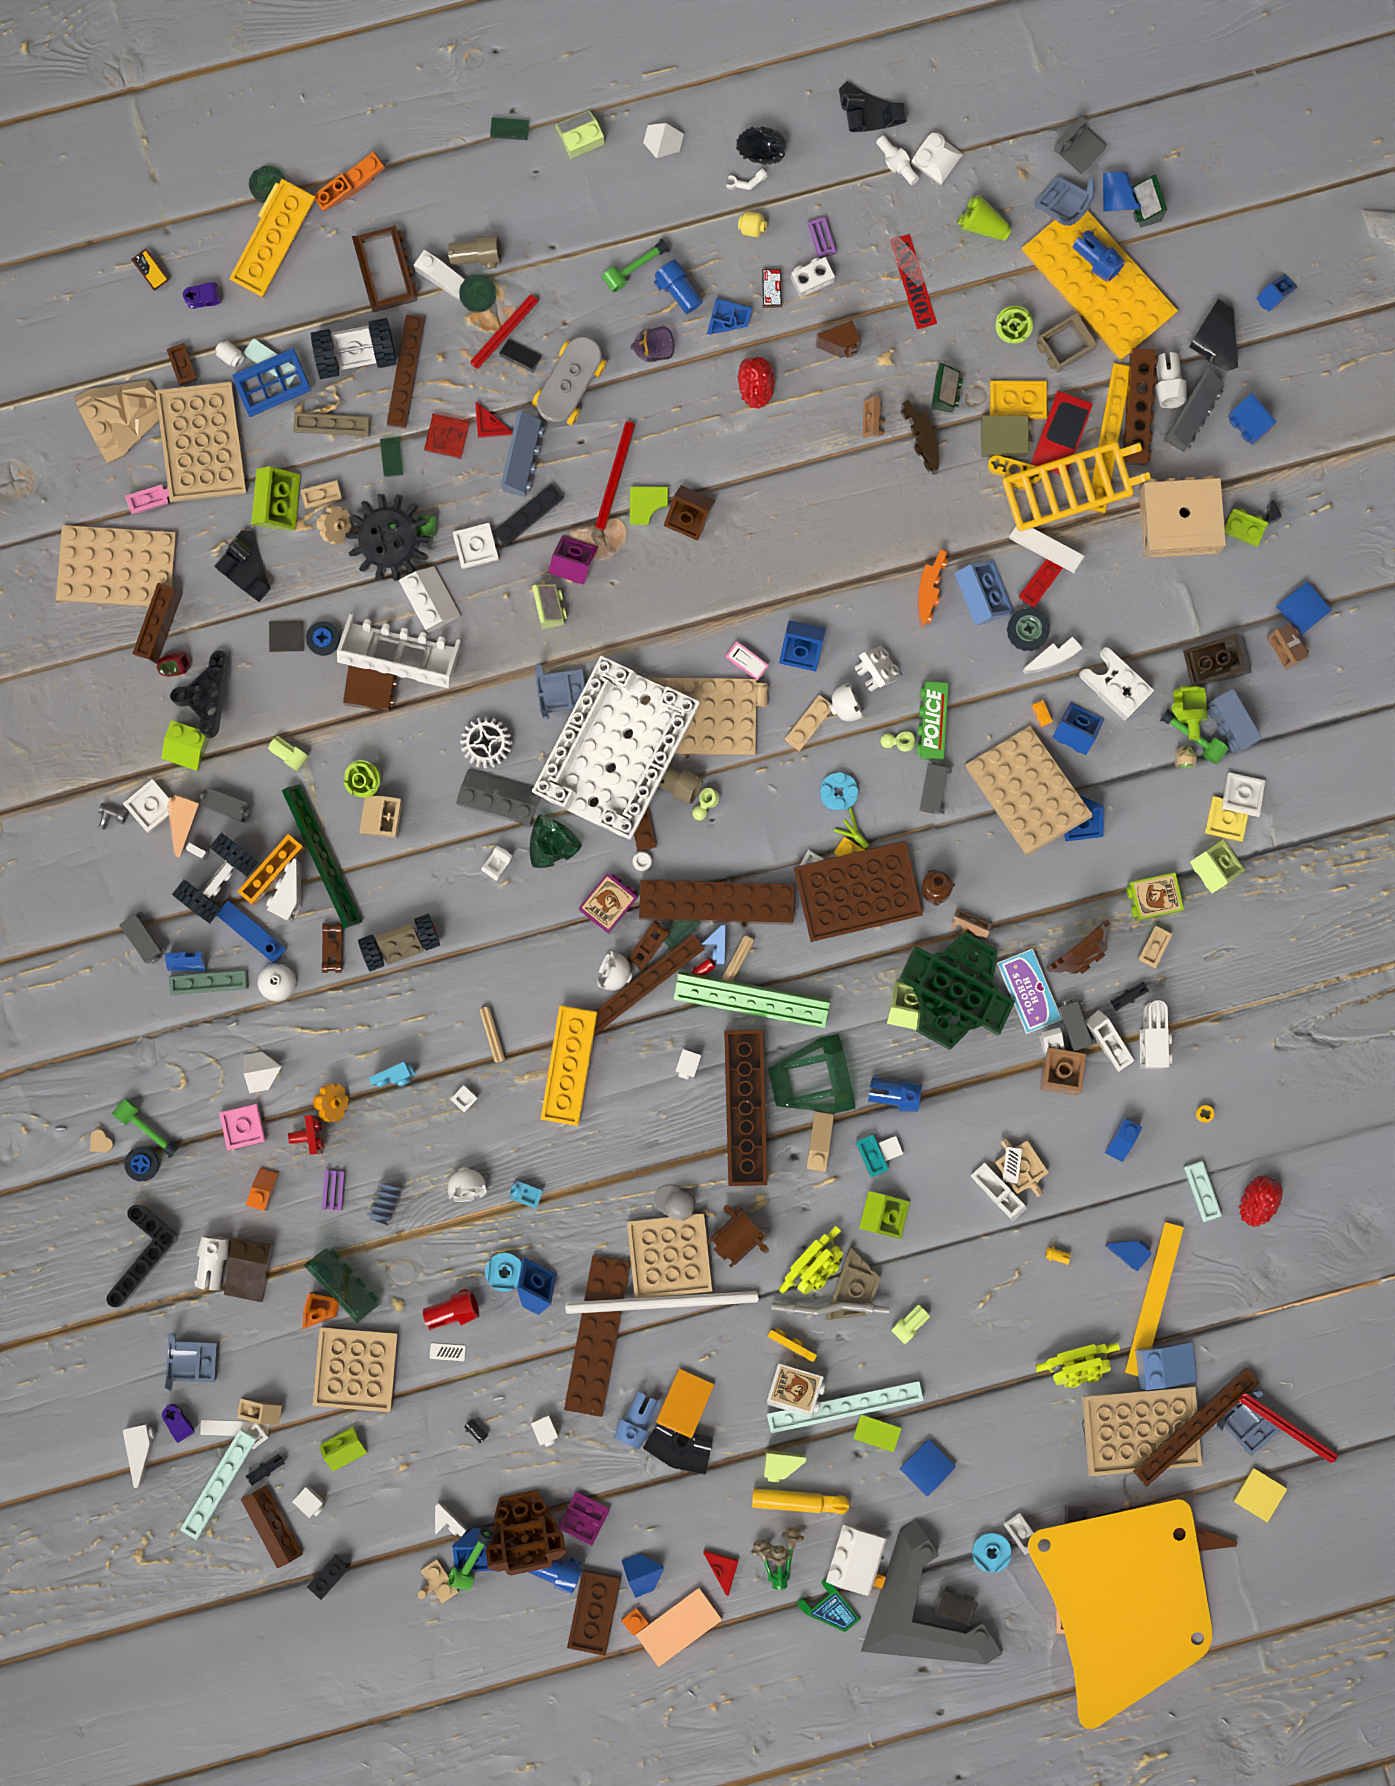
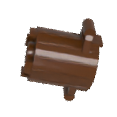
M725 1205L723 1210L731 1218L707 1241L708 1244L712 1241L716 1244L714 1251L724 1261L729 1258L732 1262L729 1265L731 1268L741 1261L756 1245L760 1247L763 1253H768L769 1247L763 1244L768 1238L767 1234L764 1235L742 1212L743 1209L740 1206L733 1212L729 1205Z

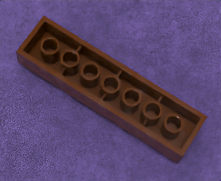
M640 880L639 920L793 925V884Z
M763 1030L724 1031L728 1186L767 1185Z

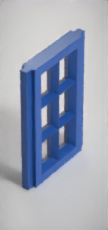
M294 348L232 375L249 417L312 391ZM292 361L295 371L281 376L278 366ZM275 369L278 378L264 384L260 374ZM297 374L301 384L287 389L284 379ZM257 377L260 386L246 392L242 382ZM280 381L283 392L269 397L266 387ZM262 389L265 399L252 405L248 395Z

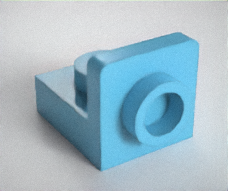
M516 1181L511 1187L510 1199L536 1209L543 1190Z

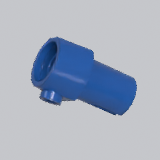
M1085 231L1082 234L1084 237L1082 239L1078 238L1072 248L1093 266L1092 273L1108 283L1120 272L1125 265V261L1113 247L1109 249L1094 236V232Z
M674 259L655 273L656 280L653 282L659 290L663 289L666 293L669 292L687 315L696 310L703 303V300L687 279L688 276L677 260Z
M878 1076L872 1077L870 1088L888 1091L889 1094L869 1092L868 1102L899 1106L898 1111L918 1112L922 1084L903 1079L902 1083L878 1079Z
M570 1558V1560L565 1559L564 1562L553 1560V1565L550 1568L528 1573L554 1584V1588L572 1595L583 1568L580 1567L581 1561Z

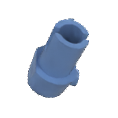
M638 1391L625 1420L619 1419L614 1438L640 1449L650 1433L646 1430L657 1407L659 1408L660 1402L650 1397L644 1412L639 1414V1409L646 1395Z

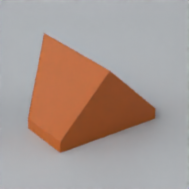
M309 1292L303 1311L302 1330L332 1317L336 1318L340 1299Z

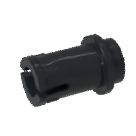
M470 1419L464 1425L465 1432H469L479 1444L488 1437V1434L477 1424V1420Z

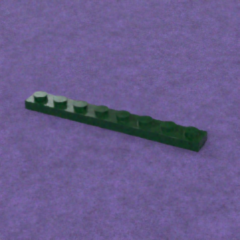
M297 784L286 787L282 790V793L344 929L359 925L363 921L301 785Z

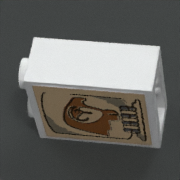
M778 1363L767 1403L774 1407L813 1418L814 1413L819 1411L821 1402H818L820 1394H824L826 1383H823L824 1378L822 1376Z

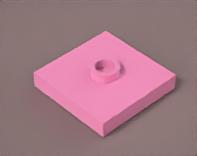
M258 1104L219 1112L227 1150L266 1142Z

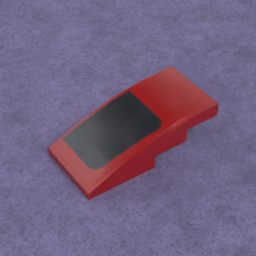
M1057 391L1030 465L1040 466L1074 455L1093 403ZM1071 464L1065 465L1067 472L1069 471ZM1058 468L1049 470L1052 473L1060 475Z

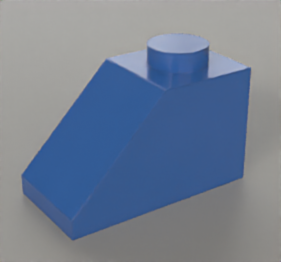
M1284 274L1270 283L1256 299L1259 301L1260 306L1269 312L1298 287Z
M1126 1118L1122 1119L1105 1153L1123 1162L1143 1127Z
M1142 1240L1140 1242H1113L1105 1245V1247L1137 1272L1152 1254L1149 1251L1150 1247Z

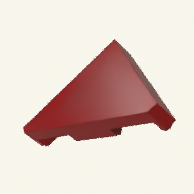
M475 402L478 438L512 436V430L507 428L478 402Z
M704 1550L703 1554L725 1595L729 1596L739 1560Z

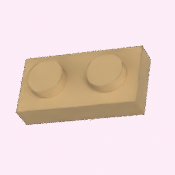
M337 480L300 490L306 510L343 500Z
M1154 926L1138 961L1155 969L1173 934Z

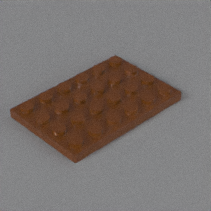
M906 841L793 867L810 942L923 916Z

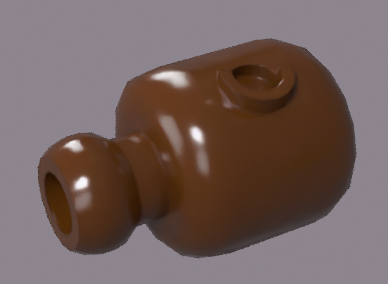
M937 869L931 870L922 882L921 892L927 902L934 904V906H939V904L949 899L955 884L947 873L937 871Z

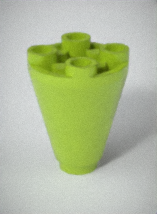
M982 196L971 197L966 205L968 207L966 213H962L957 221L960 228L964 231L995 240L1005 241L1012 230L1009 224Z

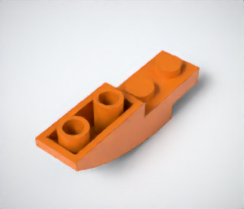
M372 152L345 174L341 173L313 195L316 197L315 201L323 212L331 209L373 182L372 178L386 167L376 153Z
M941 549L934 565H925L919 584L917 609L920 626L923 628L926 623L930 624L934 613H931L933 606L937 607L941 598L938 595L940 589L933 587V585L938 586L941 578L938 573L941 568L945 569L948 558H945L947 552Z

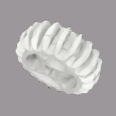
M485 717L484 723H482L481 718H477L479 724L475 725L474 721H471L470 723L473 728L471 729L466 726L465 729L469 733L461 734L462 737L466 738V740H460L462 745H466L461 750L462 752L468 751L464 755L466 759L472 756L469 761L471 764L477 760V767H480L483 762L485 769H487L488 763L494 768V761L497 760L498 764H502L499 758L507 759L504 751L507 753L511 752V749L506 747L512 745V741L506 740L511 738V734H504L508 731V728L500 729L503 723L500 721L495 725V718L492 719L491 723H489L488 717ZM485 728L496 730L500 736L487 735ZM479 730V740L471 744L473 735ZM483 734L485 735L488 741H491V743H489L488 746L489 751L487 750V747H485L484 744H481V742H483L484 740ZM502 741L499 751L493 755V746ZM483 749L486 751L487 757H480L472 750Z

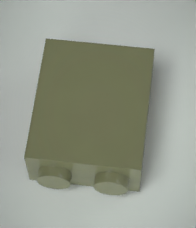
M1028 415L982 416L981 457H992L995 455L1002 457H1027L1029 451H1032V440H1028V433H1031L1032 425L1031 421H1028Z

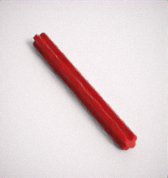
M629 421L625 422L596 521L595 526L600 530H605L634 432L635 424Z
M1247 1392L1241 1394L1239 1401L1328 1462L1336 1461L1338 1457L1336 1452Z

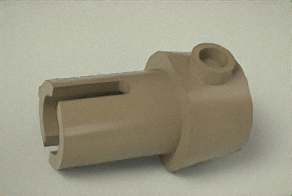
M499 236L477 237V240L449 243L448 255L451 265L480 262L481 265L486 266V269L497 268V263L502 261V248Z
M668 766L658 787L672 793L673 799L692 804L700 792L703 780L687 769L680 772Z

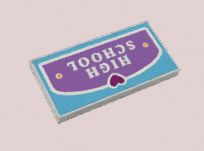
M1033 949L997 963L1011 999L1015 1000L1014 1007L1026 1034L1062 1020Z

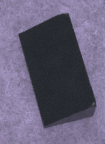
M509 339L499 352L500 357L534 373L542 358L541 355Z

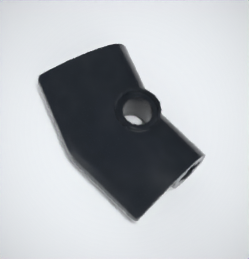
M657 1424L643 1449L671 1468L706 1474L713 1437L694 1433L692 1438L688 1437L689 1441L687 1444L680 1445L677 1438L683 1434Z

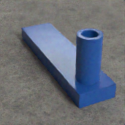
M229 900L221 907L222 909L217 917L272 963H276L287 949Z

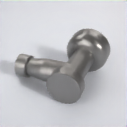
M101 803L98 813L102 814L98 828L105 830L110 816L115 817L118 823L124 824L129 811L126 809L118 811L108 807L105 803Z

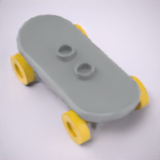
M586 336L574 338L572 341L566 340L559 353L560 359L544 388H540L532 401V405L537 407L540 415L547 421L562 422L567 420V424L573 426L581 411L576 406L593 376L599 378L606 368L608 361L602 358L600 346L592 338Z

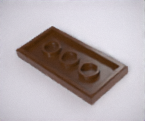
M583 1569L569 1635L568 1649L606 1656L621 1577Z

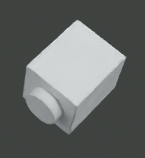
M683 1049L676 1068V1072L679 1073L678 1077L687 1080L690 1077L694 1078L701 1055Z
M550 1414L531 1423L540 1445L545 1444L547 1447L556 1443L555 1439L559 1435Z
M307 1486L292 1502L310 1518L312 1515L317 1516L324 1509L322 1504L325 1501L311 1487Z

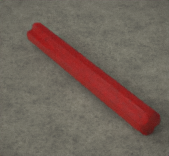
M529 295L470 361L474 368L479 369L538 303L535 296Z

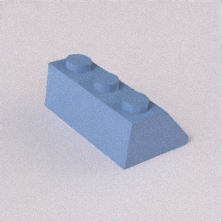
M993 560L970 564L954 573L975 626L986 624L1014 613Z

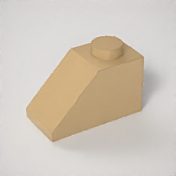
M240 1398L237 1418L258 1424L279 1425L282 1405Z

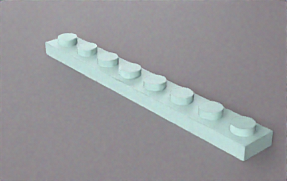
M916 1381L823 1401L820 1403L818 1413H814L813 1418L788 1410L767 1413L770 1431L775 1433L923 1401L920 1382Z

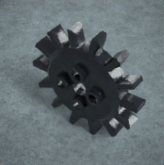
M377 494L379 508L374 510L368 501H362L361 505L368 515L364 519L358 515H351L349 518L354 523L359 524L360 528L358 533H345V537L348 539H358L360 547L352 549L348 554L349 556H358L363 553L366 557V560L359 568L361 572L367 571L372 564L376 565L375 580H382L385 569L391 568L393 581H399L401 579L400 566L404 565L411 574L417 571L410 561L414 556L421 560L428 559L429 556L425 552L418 550L420 542H432L433 537L428 535L420 536L419 527L426 526L430 521L429 518H421L418 521L414 520L412 515L419 507L417 503H412L406 511L402 510L403 495L396 494L393 506L388 507L385 494ZM391 522L395 523L394 529L390 528ZM374 527L378 530L376 535L372 532ZM386 532L392 535V540L389 543L383 540V535ZM397 540H399L401 543L400 547H396L395 542ZM379 546L383 547L382 553L378 552Z

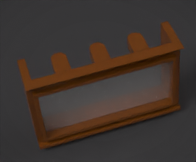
M396 225L363 235L352 236L372 312L416 302L415 295L418 294L416 283H411L410 277L414 276L411 265L407 266L405 261L409 258L406 248L402 249L401 242L404 241L401 230L397 231Z

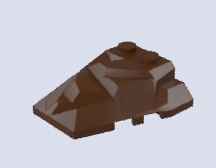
M1108 919L1105 920L1076 946L1046 968L1047 971L1052 973L1067 971L1070 974H1077L1078 972L1083 974L1091 968L1089 966L1094 960L1098 962L1105 956L1103 952L1108 948L1110 921Z
M532 1490L499 1497L494 1515L495 1523L493 1529H491L494 1533V1538L486 1546L488 1569L497 1572L505 1571L508 1575L512 1576L550 1568L553 1565V1560L560 1559L566 1553L565 1540L561 1529L558 1528L554 1517L551 1516L539 1491Z

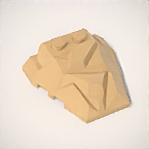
M150 380L92 388L74 397L95 443L108 464L125 456L129 449L136 442L138 443L142 439L141 437L159 422L156 393Z

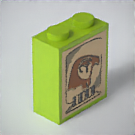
M1176 873L1128 883L1126 893L1128 899L1131 898L1133 906H1130L1132 917H1135L1136 921L1184 910Z

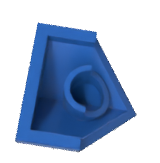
M640 1553L621 1560L635 1598L654 1591L665 1567Z

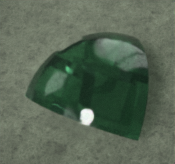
M538 815L530 837L529 852L532 867L547 868L555 866L554 862L563 858L568 860L581 849L582 844L580 840L566 826L548 816Z

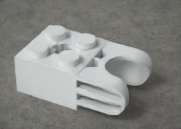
M1104 647L1100 652V657L1107 665V673L1097 675L1089 669H1083L1079 675L1125 721L1154 690L1112 650ZM1125 689L1129 691L1130 696L1122 694Z
M1160 1000L1150 1002L1143 1008V1029L1139 1030L1140 1069L1168 1068L1169 1064H1172V1052H1169L1172 1034L1168 1033V1008Z

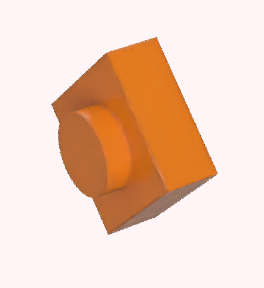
M637 1607L621 1619L633 1636L649 1624Z

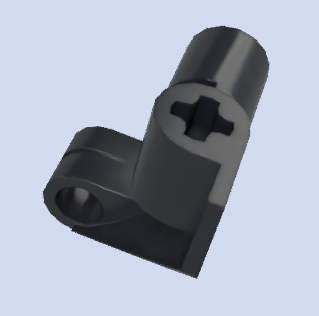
M848 81L839 88L841 107L846 111L850 132L875 131L907 122L904 103H891L876 98L858 89Z
M1218 298L1189 348L1206 357V360L1226 372L1238 368L1234 307Z
M241 530L226 548L225 554L214 567L260 603L269 592L270 586L262 565L254 531Z

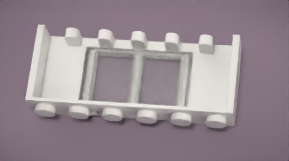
M349 614L337 649V662L449 688L458 660L461 640L457 639L455 647L445 645L446 639L444 637H438L437 643L427 641V634L421 632L417 639L409 637V631L406 628H402L400 634L390 632V625L383 624L381 630L374 629L369 619L364 620L363 626L353 624V615Z

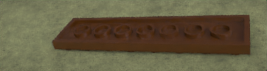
M592 1256L584 1301L624 1299L631 1262ZM622 1311L581 1314L564 1410L599 1417L603 1416Z

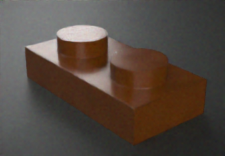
M184 343L166 349L180 386L198 380Z

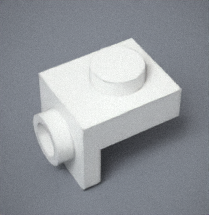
M496 846L481 870L495 880H498L509 865L512 855L506 849Z

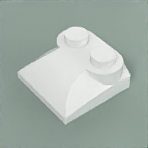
M932 132L915 154L911 165L942 185L963 154L946 142L941 134Z

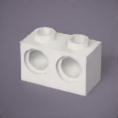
M826 257L812 260L805 267L801 265L793 269L791 280L799 297L802 298L834 283L835 276ZM817 269H823L825 271V274L818 275L815 271ZM800 277H806L809 281L807 283H801L798 279Z

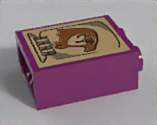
M607 873L579 907V911L606 933L610 934L638 898L635 896L637 892L630 886L625 888L620 884L622 880L615 874L609 875Z

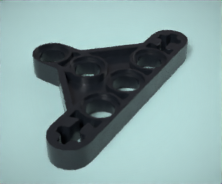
M220 650L212 653L208 668L188 686L177 687L170 694V699L175 705L190 706L201 718L199 730L206 738H213L218 734L221 721L229 658ZM221 673V677L218 680L213 681V677L216 674ZM218 690V695L211 698V693ZM196 692H201L199 698L193 699ZM184 693L181 700H176L178 694ZM215 707V712L212 715H208V711Z

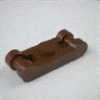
M655 920L627 958L629 963H634L638 966L637 969L643 971L671 931L667 928H662L660 923ZM654 932L660 935L657 940L652 937ZM639 953L645 956L643 960L637 957Z
M323 923L322 973H328V971L342 973L343 925L342 923H336V925ZM329 933H336V938H329ZM329 958H336V962L329 963Z

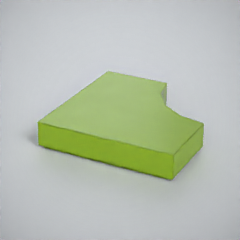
M630 487V525H649L650 518L654 512L660 508L668 507V487Z

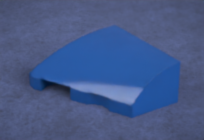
M1127 172L1103 173V212L1141 209L1140 203H1136L1133 196L1135 190L1130 184Z
M186 952L165 953L168 971H207V964L204 962V954L202 952H195V954Z

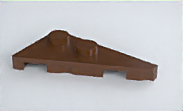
M1195 1526L1199 1551L1237 1546L1238 1542ZM1177 1528L1173 1532V1537L1177 1541L1183 1540L1186 1536L1183 1528Z

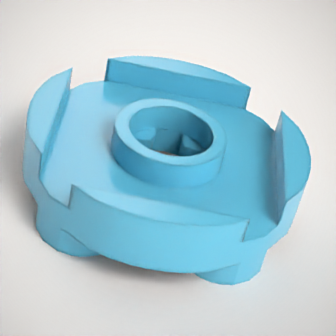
M841 772L827 776L820 788L821 801L827 808L834 811L849 809L855 803L858 795L857 784L854 779ZM836 787L843 788L842 793L844 795L842 797L834 795Z
M499 1253L492 1257L485 1268V1276L489 1284L495 1290L501 1292H508L517 1288L521 1260L511 1253ZM504 1266L510 1271V1275L508 1274L506 1278H503V1275L499 1273V1270H503Z
M988 1532L979 1536L973 1544L971 1551L973 1560L981 1570L991 1573L1000 1572L1008 1566L1011 1559V1547L1002 1535ZM988 1548H990V1549L996 1548V1549H997V1550L995 1551V1554H996L995 1557H993V1556L987 1557V1554H988L987 1549H988Z

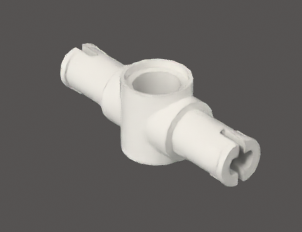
M885 135L881 136L876 141V144L885 153V162L890 170L894 173L902 174L910 185H914L919 180V176L910 167V158L902 148L894 147Z

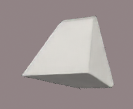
M667 123L652 124L647 127L643 144L647 146L656 158H660L673 153H680L684 134Z
M263 1052L243 1055V1072L249 1093L269 1090L282 1067Z

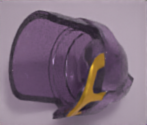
M666 326L640 331L630 347L638 358L651 363L670 359L674 354L675 342L671 331Z

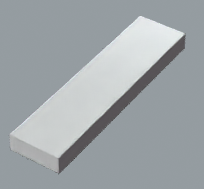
M1015 527L1009 536V539L1074 574L1085 559L1084 555L1033 528L1018 531L1017 527Z

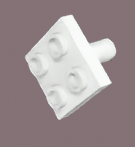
M882 646L862 653L859 656L862 662L855 666L856 671L861 669L857 672L860 676H863L868 671L873 676L865 682L866 687L871 685L868 688L871 692L878 687L881 688L891 684L902 677L898 667L892 663L888 652Z

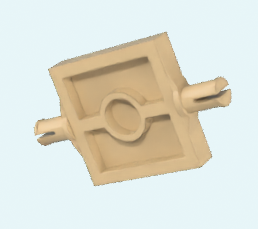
M1007 1138L1000 1142L1005 1150L1007 1147H1012ZM1025 1141L1019 1146L1012 1147L1022 1149L1018 1183H1008L1016 1194L1024 1189L1031 1188L1036 1197L1044 1192L1037 1183L1049 1172L1028 1141ZM1006 1152L1003 1157L995 1161L1002 1174L1004 1172Z

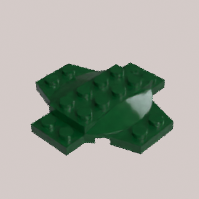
M963 932L941 953L938 952L932 955L918 946L913 947L898 980L913 988L912 991L915 992L919 1002L916 1032L948 1050H951L969 1030H974L981 1026L996 1035L1001 1034L1015 1000L1000 993L998 986L993 981L997 950L966 932Z

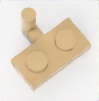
M438 1559L421 1569L429 1584L419 1591L418 1597L420 1599H424L427 1594L434 1591L441 1603H444L459 1592L458 1589L449 1587V1575Z

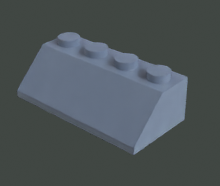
M519 410L501 486L505 493L525 497L526 492L531 490L532 481L529 479L531 473L534 474L536 469L534 458L535 455H539L540 444H538L539 437L543 438L545 427L542 426V420Z

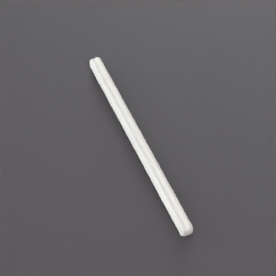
M757 1291L567 1302L565 1310L567 1314L757 1303L759 1295Z

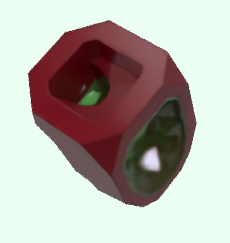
M178 651L160 658L156 668L161 675L172 677L186 673L191 667V661L187 652Z

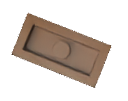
M872 397L864 400L862 438L884 435V432L879 431V426L884 425V421L879 420L881 398Z
M957 909L951 929L954 930L957 925H961V934L969 929L976 936L987 938L992 924Z

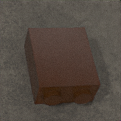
M348 665L343 703L345 706L390 712L391 707L395 705L393 690L394 688L397 689L398 677L390 673H381L373 669H363Z

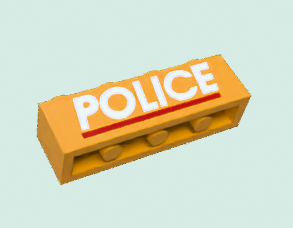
M287 834L237 892L255 906L285 873L284 870L287 863L297 859L305 848Z

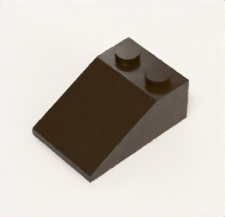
M1239 634L1183 650L1192 686L1214 683L1252 673L1244 638Z
M237 1237L232 1239L224 1295L257 1302L263 1301L274 1248L273 1244Z

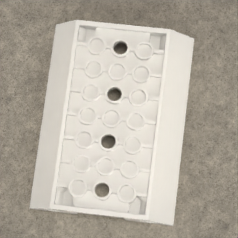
M600 656L532 793L612 833L631 840L701 702L674 689L656 684L637 675L633 670ZM646 695L650 696V702L647 705H643L641 702L642 698ZM629 729L633 730V736L626 739L624 733ZM611 763L616 764V770L608 773V765ZM597 797L599 799L598 805L591 807L590 800Z

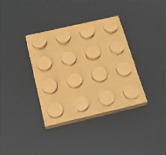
M704 1213L694 1214L684 1221H676L666 1217L627 1222L635 1298L664 1297L712 1291Z
M320 1327L313 1406L391 1412L398 1333Z

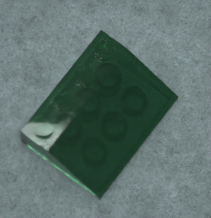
M325 1248L304 1264L305 1268L356 1323L364 1321L381 1305L378 1302L380 1300L373 1291L369 1293L365 1288L366 1283L360 1277L356 1278L352 1274L353 1269L346 1262L343 1264L338 1259L340 1255L333 1248L331 1250Z

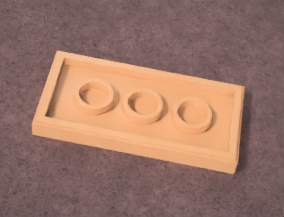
M698 1587L640 1630L636 1636L657 1666L660 1667L722 1621V1618Z

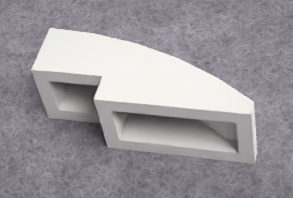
M1073 637L1059 649L1052 644L1027 665L1023 672L1029 674L1051 669L1071 659L1082 650V647Z
M985 1163L971 1175V1178L1012 1222L1027 1209L1011 1189Z

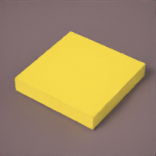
M1212 796L1204 834L1243 842L1248 815L1221 809L1223 798Z
M1252 1468L1233 1502L1268 1523L1287 1488Z

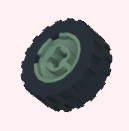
M1023 608L1014 613L1009 620L1007 637L1010 639V643L1017 649L1029 652L1037 650L1048 638L1050 623H1048L1044 613L1039 612L1038 609Z

